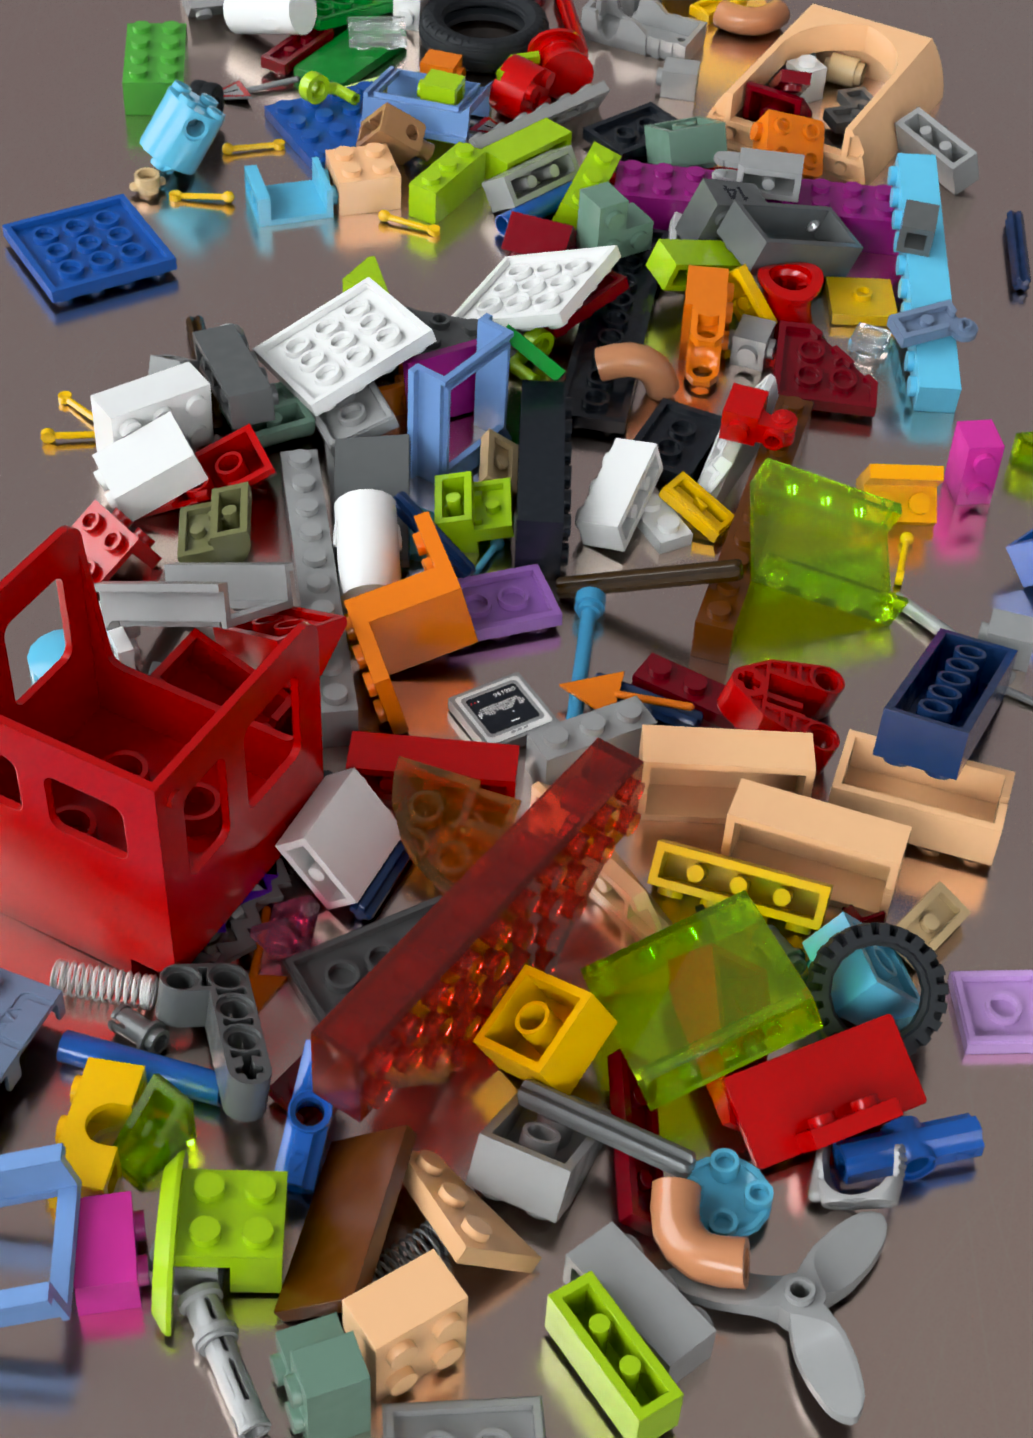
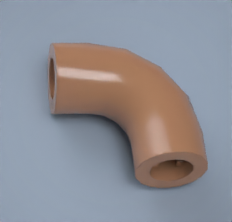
M722 0L714 12L713 24L719 29L738 35H766L784 27L789 22L790 11L788 6L781 0H772L758 7L743 6L728 0Z
M624 342L595 347L596 366L602 382L627 377L638 379L643 383L648 397L656 401H661L663 398L669 399L678 391L679 381L674 367L664 354L649 345Z
M679 1177L655 1179L652 1182L650 1202L652 1233L666 1261L694 1282L718 1288L747 1289L750 1277V1243L748 1237L718 1235L705 1229L700 1218L702 1187L697 1182Z

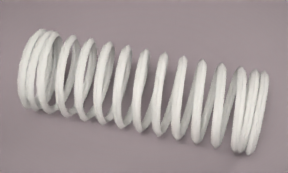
M60 958L56 960L52 968L49 986L62 990L63 997L69 994L71 998L77 996L79 999L85 997L87 1001L91 999L95 1002L101 1000L102 1003L109 1001L111 1005L115 1003L118 1005L127 1004L129 1006L133 1005L135 1009L141 1007L144 1011H149L155 1004L159 982L156 974L148 975L146 973L141 981L140 972H137L133 979V973L130 970L125 978V971L123 969L119 971L117 976V970L113 968L109 975V968L107 966L103 968L102 973L100 965L96 966L93 972L92 964H89L85 970L83 962L77 967L76 961L70 965L68 960ZM74 967L73 977L71 981L72 970ZM81 968H82L81 978H80V982H79V976H80V972H81ZM60 970L59 981L57 984L58 973ZM67 982V991L64 993L63 989ZM75 983V993L71 994V990ZM83 984V994L80 996L79 991ZM91 985V995L88 997L87 992ZM99 986V997L95 998V993ZM107 987V998L104 1000L103 995ZM115 988V999L112 1001L111 996ZM123 990V1001L120 1002L119 997ZM131 991V1002L128 1004L127 999ZM139 992V1003L136 1005L135 1000Z

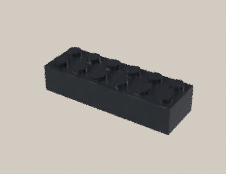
M522 380L514 568L538 564L546 580L556 581V579L560 578V566H568L569 543H562V541H568L571 533V514H569L571 510V489L569 488H571L572 465L569 464H571L572 442L569 441H571L572 397H565L566 382Z

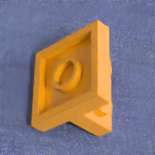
M869 464L856 479V494H861V523L934 526L937 523V486L944 481V466Z

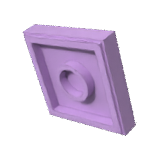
M1033 970L950 971L947 981L965 1054L1033 1053Z

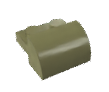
M249 482L212 489L211 502L180 508L177 559L179 562H244L251 548L252 491Z

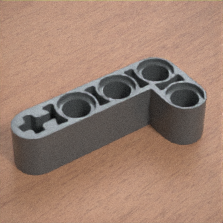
M231 963L174 964L165 967L160 972L155 1012L157 1019L170 1027H205L225 1114L241 1122H251L260 1119L266 1113L272 1067L248 973L242 967Z

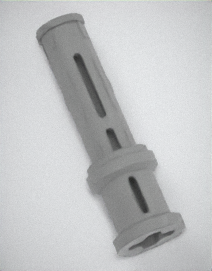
M205 1282L193 1286L185 1291L177 1301L180 1314L187 1316L195 1336L192 1339L193 1347L201 1356L207 1357L220 1393L237 1430V1437L261 1438L270 1431L272 1424L266 1416L252 1378L237 1347L236 1342L239 1339V1328L235 1321L228 1318L221 1302L223 1290L217 1282Z

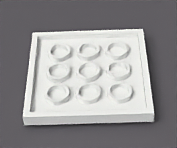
M612 245L505 256L452 316L465 319H479L488 313L493 316V322L507 327L509 324L514 329H520L523 332L539 327L561 328L568 323L569 318L583 305L585 299L591 292L596 290L597 285L611 272L612 267L621 258L618 246Z
M368 277L254 347L253 351H255L257 359L317 417L324 412L332 410L337 403L350 395L362 391L366 385L380 376L392 372L396 366L407 359L421 354L437 340L430 327Z

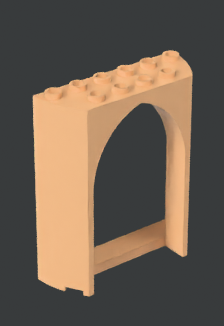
M812 4L720 97L709 111L707 118L725 122L727 148L741 152V147L753 149L750 131L754 122L735 116L744 107L746 86L749 81L765 85L788 60L799 58L805 54L815 53L817 60L824 64L826 57L831 58L834 52L859 58L862 63L867 64L865 77L885 84L846 127L842 149L824 144L823 173L820 178L832 182L846 183L853 181L861 185H870L899 151L895 122L917 107L930 114L943 98V69L933 38Z

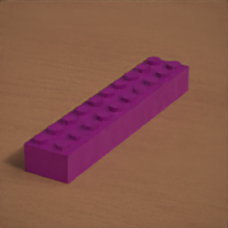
M637 160L619 161L614 188L628 199L629 203L633 202L654 221V229L668 230L670 220L675 212L683 214L702 178L711 179L714 170L703 169L699 166L678 167L668 163L647 164ZM822 178L814 180L802 179L798 203L765 199L769 203L831 207L864 247L862 252L899 255V252H894V237L897 230H892L891 225L892 214L895 210L889 204L891 186L861 185L853 181L846 183L830 182Z

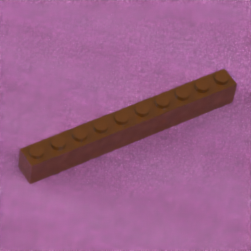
M779 394L773 413L779 409H787L797 416L794 442L792 445L776 451L765 448L762 443L760 445L718 561L740 559L743 564L744 575L739 581L708 585L695 620L690 656L726 665L729 664L808 437L814 405L812 401L803 400L796 396Z

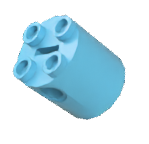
M175 80L167 89L140 138V145L152 156L150 162L158 170L170 175L173 174L174 170L192 175L195 174L224 123L225 114L216 108L219 104L216 99L206 93H202L201 96L195 94L187 84L180 80Z

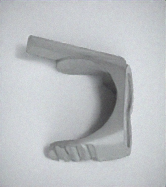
M832 1144L816 1151L808 1193L810 1201L821 1202L822 1207L831 1210L880 1209L898 1206L903 1178L905 1177L904 1172L907 1168L905 1161H907L905 1156L906 1149L903 1144H895L893 1176H887L874 1189L857 1195L839 1193L832 1182L830 1175Z

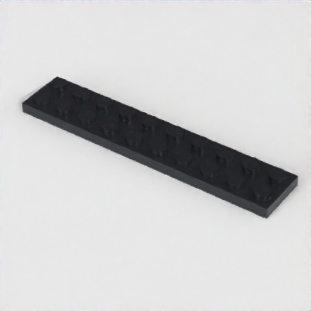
M653 228L650 250L629 255L617 261L611 271L626 276L629 289L579 324L564 380L566 382L565 397H572V428L625 434L637 379L627 377L602 382L596 366L595 347L624 342L645 345L659 286L646 267V263L658 239H668V230Z

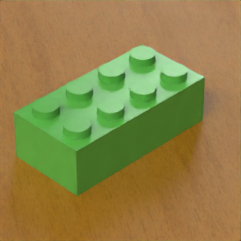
M136 21L127 24L122 80L125 115H154L167 89L175 80H180L187 84L189 58L187 23H178L176 21H166L164 23Z

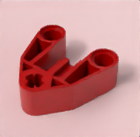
M771 659L736 668L719 695L717 706L736 729L813 733L816 763L815 776H818L823 772L839 747L840 739L832 727L813 719H823L828 715L844 690L845 681L841 674L831 667Z

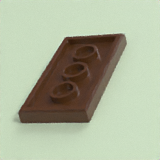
M407 1124L331 1142L273 1312L283 1322L319 1317L335 1312L341 1313L342 1300L372 1283L417 1134Z

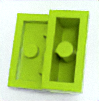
M471 471L436 475L434 523L464 553H479V541L514 537L511 478L474 482Z

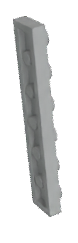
M604 81L593 86L591 83L586 84L577 93L572 95L566 93L556 102L550 105L546 102L530 114L523 112L510 123L505 124L501 122L485 134L478 132L467 143L482 149L544 118H548L559 125L598 108L610 89Z

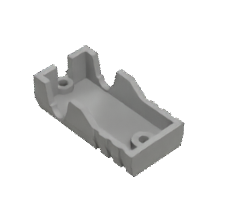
M589 0L582 7V18L580 21L584 37L587 40L645 56L649 54L652 58L656 59L664 58V61L666 56L691 60L704 45L707 22L668 13L658 0H640L638 9L632 16H628L623 12L619 0Z

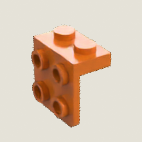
M768 109L757 122L753 123L750 131L753 149L805 155L802 177L814 180L822 176L825 131L822 121Z

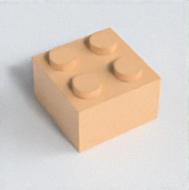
M369 143L366 146L357 147L339 146L336 149L325 150L326 169L329 171L330 184L335 185L337 189L338 204L335 206L339 216L380 212L383 209L388 211L401 209V174L386 143Z
M434 1249L342 1300L344 1333L354 1332L371 1378V1396L375 1402L382 1400L390 1394L398 1396L405 1393L416 1383L419 1377L434 1368L444 1369L449 1367L465 1351L468 1295Z

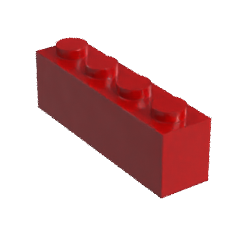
M352 731L346 770L355 767L380 799L417 802L423 792L431 793L434 790L444 800V805L514 811L520 745Z

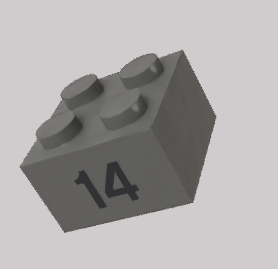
M702 178L675 227L680 239L723 241L717 234V230L734 200L766 202L755 183Z

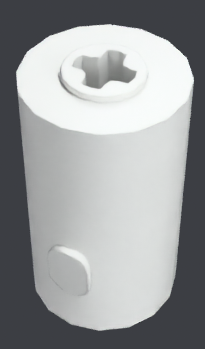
M224 0L223 5L226 24L235 34L307 35L313 29L317 16L315 0Z
M358 489L345 493L334 503L333 547H337L339 591L342 608L347 611L344 604L345 600L401 580L400 551L402 550V537L400 527L397 524L396 501L390 494L384 491Z

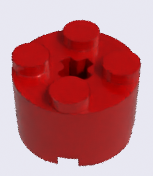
M517 54L510 56L500 68L504 72L500 81L494 79L490 91L489 104L496 112L514 120L523 112L527 114L534 112L540 105L546 102L549 105L551 104V98L548 95L555 80V73Z

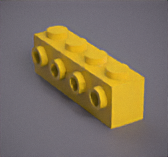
M667 839L658 840L647 884L658 886L657 893L680 900L683 899L684 894L701 898L699 905L703 904L704 907L718 911H725L726 905L743 910L742 917L761 923H768L769 917L785 921V929L805 935H811L812 929L818 931L823 927L834 886Z

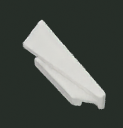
M770 373L755 388L769 391L766 411L772 414L779 394L776 377ZM719 430L697 483L722 503L759 450L761 443L756 442L755 446L721 439L719 438Z

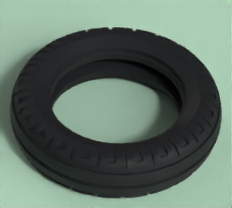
M430 0L423 8L419 20V36L426 51L434 49L463 55L462 67L466 68V72H479V74H492L493 72L496 74V71L511 54L526 53L530 41L537 34L549 30L546 13L535 0ZM488 20L507 24L517 29L518 32L499 38H476L457 33L450 29V27L466 21Z

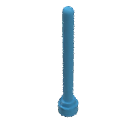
M583 587L576 593L574 610L580 618L571 682L588 678L595 622L604 614L606 606L605 593L596 587ZM569 694L566 719L581 715L584 711V702Z

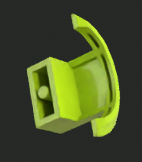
M181 1150L165 1166L158 1205L151 1314L165 1336H171L175 1267L230 1268V1292H281L288 1171L188 1169L187 1150Z

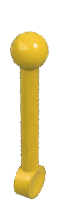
M275 139L269 143L244 145L225 143L222 146V152L225 155H231L235 151L273 148L281 151L285 149V141Z
M171 190L169 192V199L172 202H178L181 199L223 200L225 203H232L235 199L234 193L231 191H225L223 194L181 193L180 190Z
M385 209L381 210L378 214V218L382 222L389 220L428 232V235L431 237L440 235L441 228L439 225L432 224L428 226L391 215Z
M62 391L58 393L60 404H69L93 421L92 412L72 399L71 392Z
M45 428L41 431V440L46 444L53 443L55 439L95 438V431L55 432L51 428Z
M904 532L900 536L902 547L894 582L895 585L902 586L909 546L914 542V535L911 532Z

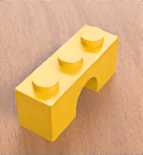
M88 1057L83 1074L76 1075L73 1079L70 1090L71 1107L68 1115H61L59 1118L55 1142L56 1144L63 1143L66 1148L65 1157L82 1181L81 1197L110 1194L117 1191L122 1176L118 1147L103 1145L94 1141L101 1135L112 1131L136 1134L149 1095L146 1068L143 1065ZM57 1197L49 1198V1207L56 1208Z

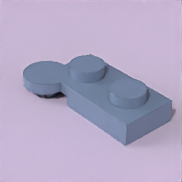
M951 300L891 314L887 321V327L901 348L952 336L959 342H971L978 333V327L974 321L956 316L957 309Z

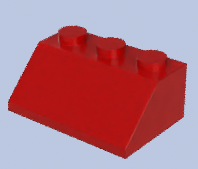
M293 606L292 608L228 629L213 627L216 643L256 669L300 622L310 623L316 626L318 630L320 676H322L347 626V619L343 615ZM290 681L283 687L285 691H291Z

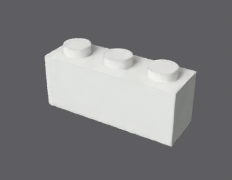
M616 438L610 451L605 453L602 468L597 478L592 480L589 487V495L583 507H579L575 517V525L579 529L584 545L625 552L664 469L656 443Z

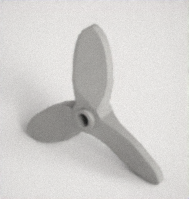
M867 1211L849 1217L831 1229L811 1248L797 1272L789 1273L785 1276L750 1273L747 1289L718 1288L694 1282L675 1268L666 1270L677 1283L679 1292L691 1303L714 1310L759 1317L777 1323L787 1330L795 1364L807 1388L822 1409L831 1418L842 1424L854 1425L862 1416L865 1401V1389L860 1366L844 1329L828 1308L850 1294L866 1277L878 1260L886 1243L887 1223L884 1215L879 1212Z

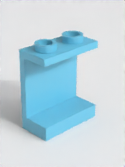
M318 157L312 158V180L266 186L257 165L244 166L245 194L259 227L334 218L333 205L338 204L337 189L335 185L330 184L328 169H323Z

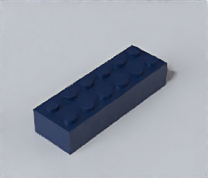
M940 628L884 707L872 755L884 758L885 762L893 766H911L924 770L928 776L935 779L947 780L950 778L957 780L1006 695L1018 650Z

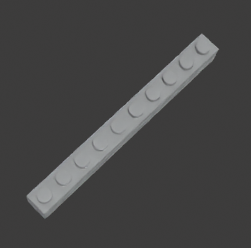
M317 449L281 451V485L291 559L294 567L293 573L298 607L343 615ZM344 630L322 676H320L323 748L349 746L352 731H358V706L346 630Z

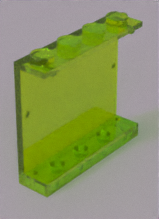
M766 458L750 482L751 581L890 626L908 604V598L891 592L887 533L902 515L901 504Z
M746 890L580 969L589 992L595 995L618 1022L612 1034L636 1079L650 1111L823 1028L813 995Z

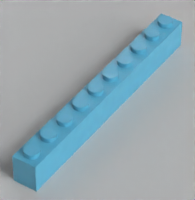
M897 153L895 166H890L888 170V186H893L890 192L889 204L890 207L895 208L892 214L891 225L892 230H897L894 237V252H898L896 247L907 199L940 205L929 257L899 252L897 256L896 275H901L898 284V299H903L900 312L946 300L952 301L936 155ZM952 336L909 346L905 354L904 369L906 372H910L907 380V396L912 397L913 411L955 413L962 390L956 340Z

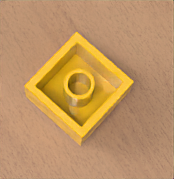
M525 964L473 1042L499 1069L523 1081L527 1078H532L570 1095L618 1022L593 993Z

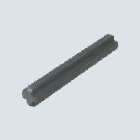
M527 1078L518 1089L516 1097L521 1106L671 1175L687 1179L695 1167L696 1154L694 1151L537 1080Z

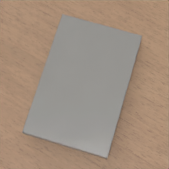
M542 1396L382 1404L383 1438H546Z

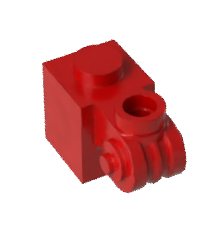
M734 383L723 408L719 438L750 446H755V443L758 442L762 443L765 448L776 451L792 445L795 439L798 418L792 411L787 409H779L774 411L773 414H769L766 411L769 391Z

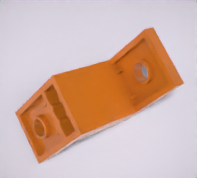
M429 511L414 516L419 532L412 534L419 556L425 554L427 558L421 561L424 571L344 601L349 615L346 618L347 626L345 630L350 642L358 639L359 644L353 645L352 649L359 668L368 667L369 671L362 673L370 698L379 695V698L372 702L380 724L388 721L393 734L396 735L408 732L409 728L389 675L478 642L461 586Z

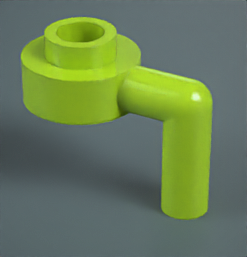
M317 71L306 73L299 84L301 98L311 104L321 103L327 95H336L352 105H357L360 101L358 93L339 83L329 82L326 76Z
M543 327L526 331L523 334L525 338L547 356L550 354L554 346V336ZM519 351L510 358L509 371L521 380L540 381L541 377L524 365L529 359Z

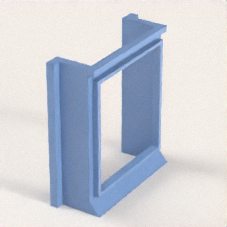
M390 66L363 91L360 126L365 118L387 102L423 122L426 126L424 138L454 144L458 142L467 143L470 115L490 117L492 115L489 96L493 81L485 87H481L480 83L465 81V97L455 106L422 100L417 97L418 83L421 79H424L427 75L426 73L403 69L394 71L395 66Z
M488 313L478 319L477 352L448 374L443 376L419 363L408 369L407 434H409L411 440L410 478L412 479L419 476L435 485L436 475L472 471L480 465L481 438L449 462L451 390L475 372L474 425L485 431L490 428L505 438L512 439L506 429L511 344L509 340L514 337V331L493 322V316Z
M63 1143L0 1155V1208L57 1197L50 1281L0 1290V1328L58 1317L63 1321L71 1320L82 1181L66 1159V1148Z

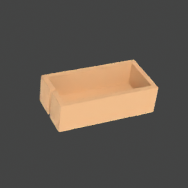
M642 724L635 780L636 820L726 824L727 813L741 778L811 798L816 774L813 733Z
M849 729L832 783L828 803L911 826L908 844L992 866L1001 837L1016 772L968 760L957 780L950 778L947 780L935 779L928 776L924 770L911 766H893L885 762L884 758L872 755L877 736Z
M741 778L727 813L721 854L832 884L834 886L829 905L842 909V907H849L852 904L859 914L865 916L884 911L886 913V922L912 827Z

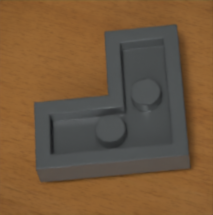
M865 86L838 90L836 101L841 106L824 108L823 120L835 134H845L846 127L868 104L873 95Z

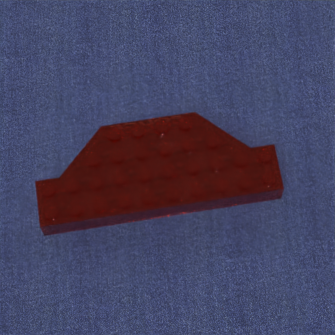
M599 737L311 1031L313 1093L361 1123L373 1109L378 1110L385 1105L393 1089L448 1082L460 1068L466 1069L472 1064L479 1051V1047L473 1042L474 1038L521 969L527 964L552 975L559 962L561 950L575 922L583 914L587 906V898L604 864L611 858L616 844L624 836L630 837L637 829L641 819V814L638 812L639 800L645 788V783L642 782L644 761Z

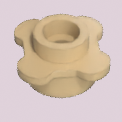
M140 168L135 171V181L129 184V188L134 192L139 191L144 196H151L159 193V188L166 184V179L160 176L159 171L154 168Z

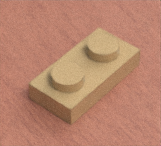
M490 428L481 437L479 481L510 477L514 496L517 493L519 445Z
M939 881L900 919L896 926L918 935L935 952L971 912ZM898 953L913 968L907 958Z

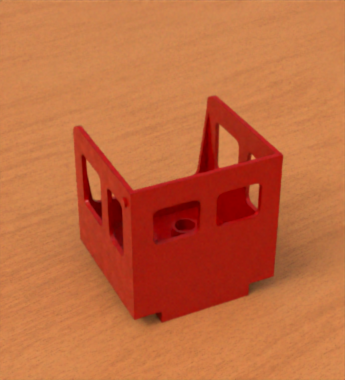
M64 525L54 531L0 581V912L120 970L123 969L126 973L131 970L133 975L142 965L161 972L169 965L191 964L282 855L275 845L324 778L318 630L316 626L307 622L297 624L222 706L128 667L114 656L84 549L82 534L78 529ZM56 580L65 638V650L61 658L16 701L5 644V631L8 624ZM289 681L291 684L293 735L285 734L255 721V718Z

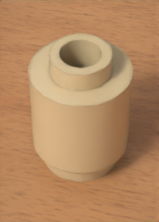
M834 52L831 58L826 57L824 65L827 67L826 82L853 88L854 85L861 87L867 64L862 63L861 59Z

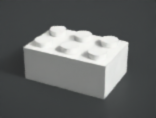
M189 361L90 395L97 452L168 412L172 413L192 450L214 442L210 383Z

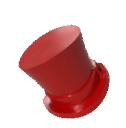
M564 28L549 29L537 34L530 41L527 52L539 51L540 65L555 73V80L550 88L549 96L559 99L566 93L575 94L586 84L592 83L594 75L593 66L590 60L583 55L584 43L577 32Z
M787 262L761 267L757 272V279L764 289L763 296L778 321L775 326L774 338H778L780 320L813 324L811 301L821 291L824 281L822 270L818 266L806 262Z

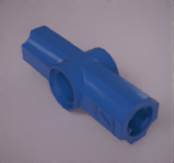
M306 1039L274 1169V1171H288L287 1192L300 1195L314 1194L347 1048L339 1046L332 1041L322 1039ZM304 1107H314L322 1113L323 1119L317 1125L306 1126L297 1120L296 1114Z
M969 1113L920 1123L917 1117L902 1116L885 1124L880 1132L851 1137L833 1143L832 1154L834 1168L839 1180L849 1185L893 1175L895 1144H903L906 1149L905 1156L907 1157V1161H905L907 1168L904 1172L905 1177L903 1181L907 1182L927 1176L937 1165L982 1156L985 1145L982 1127L977 1117L971 1116Z

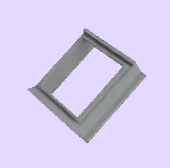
M173 562L164 565L166 581H102L94 583L96 592L100 594L101 613L106 631L122 626L222 627V629H228L292 608L290 571H293L294 567L293 562ZM230 608L246 609L230 614Z

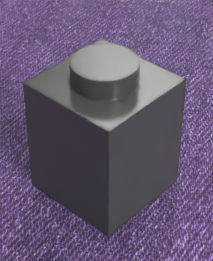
M907 199L896 251L929 257L940 205Z

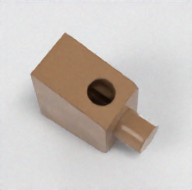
M387 102L361 122L356 147L366 146L369 143H386L397 165H403L415 156L429 161L433 155L435 145L424 140L426 126L423 122Z

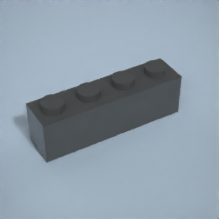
M234 324L192 332L196 360L200 361L199 369L204 378L210 383V388L232 428H241L249 423L254 425L276 420L274 405L279 404L276 386L274 383L269 384L267 372L264 367H259L255 351L249 350L246 336H240Z

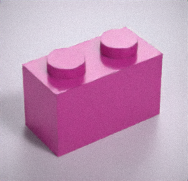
M992 419L957 421L944 474V480L955 505L991 503L1005 445Z
M131 1191L81 1197L73 1284L79 1316L142 1307L140 1287L150 1286L148 1256L147 1254L138 1255L137 1242L147 1241L144 1210L134 1211Z

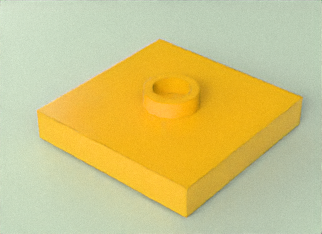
M826 277L824 287L831 324L887 326L889 315L898 313L891 279Z

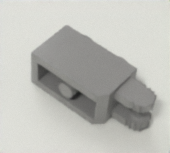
M741 147V152L717 151L714 154V161L718 166L736 168L738 170L718 168L712 172L711 179L755 183L764 199L798 203L805 155Z

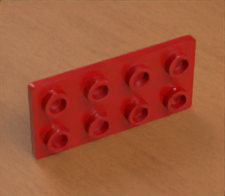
M891 1014L880 1016L724 1077L721 1081L752 1162L759 1170L799 1154L819 1150L904 1115L903 1112L923 1105L927 1101Z

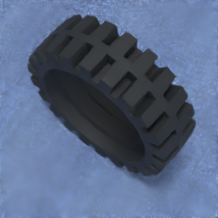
M888 923L858 924L834 934L816 952L817 956L814 961H811L808 969V980L805 982L807 1009L810 1011L811 1020L821 1035L827 1038L849 1029L836 1014L831 997L833 976L841 962L858 949L876 945L890 947L902 954L917 972L921 987L919 1008L911 1022L902 1028L899 1033L909 1056L916 1053L919 1047L926 1046L932 1040L930 1036L933 1032H938L943 1022L940 1019L942 1014H946L948 1003L945 1002L946 994H949L948 984L944 980L946 973L943 965L939 964L938 956L934 950L928 947L925 941L918 935Z

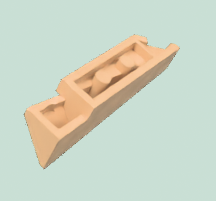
M539 781L532 784L530 815L545 828L544 848L653 950L676 936L679 932L676 926L573 797L564 790Z

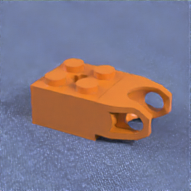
M688 265L679 360L686 361L685 378L692 386L710 387L716 383L719 376L721 351L728 350L729 324L732 321L734 283H728L729 269ZM692 370L699 373L712 372V374L707 377H700L695 375Z

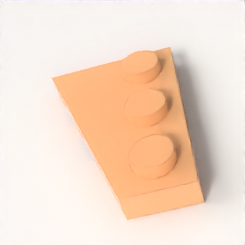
M425 1149L421 1150V1152L412 1150L403 1185L457 1264L532 1273L542 1257L469 1186L465 1185V1182L446 1165L445 1161L438 1154Z

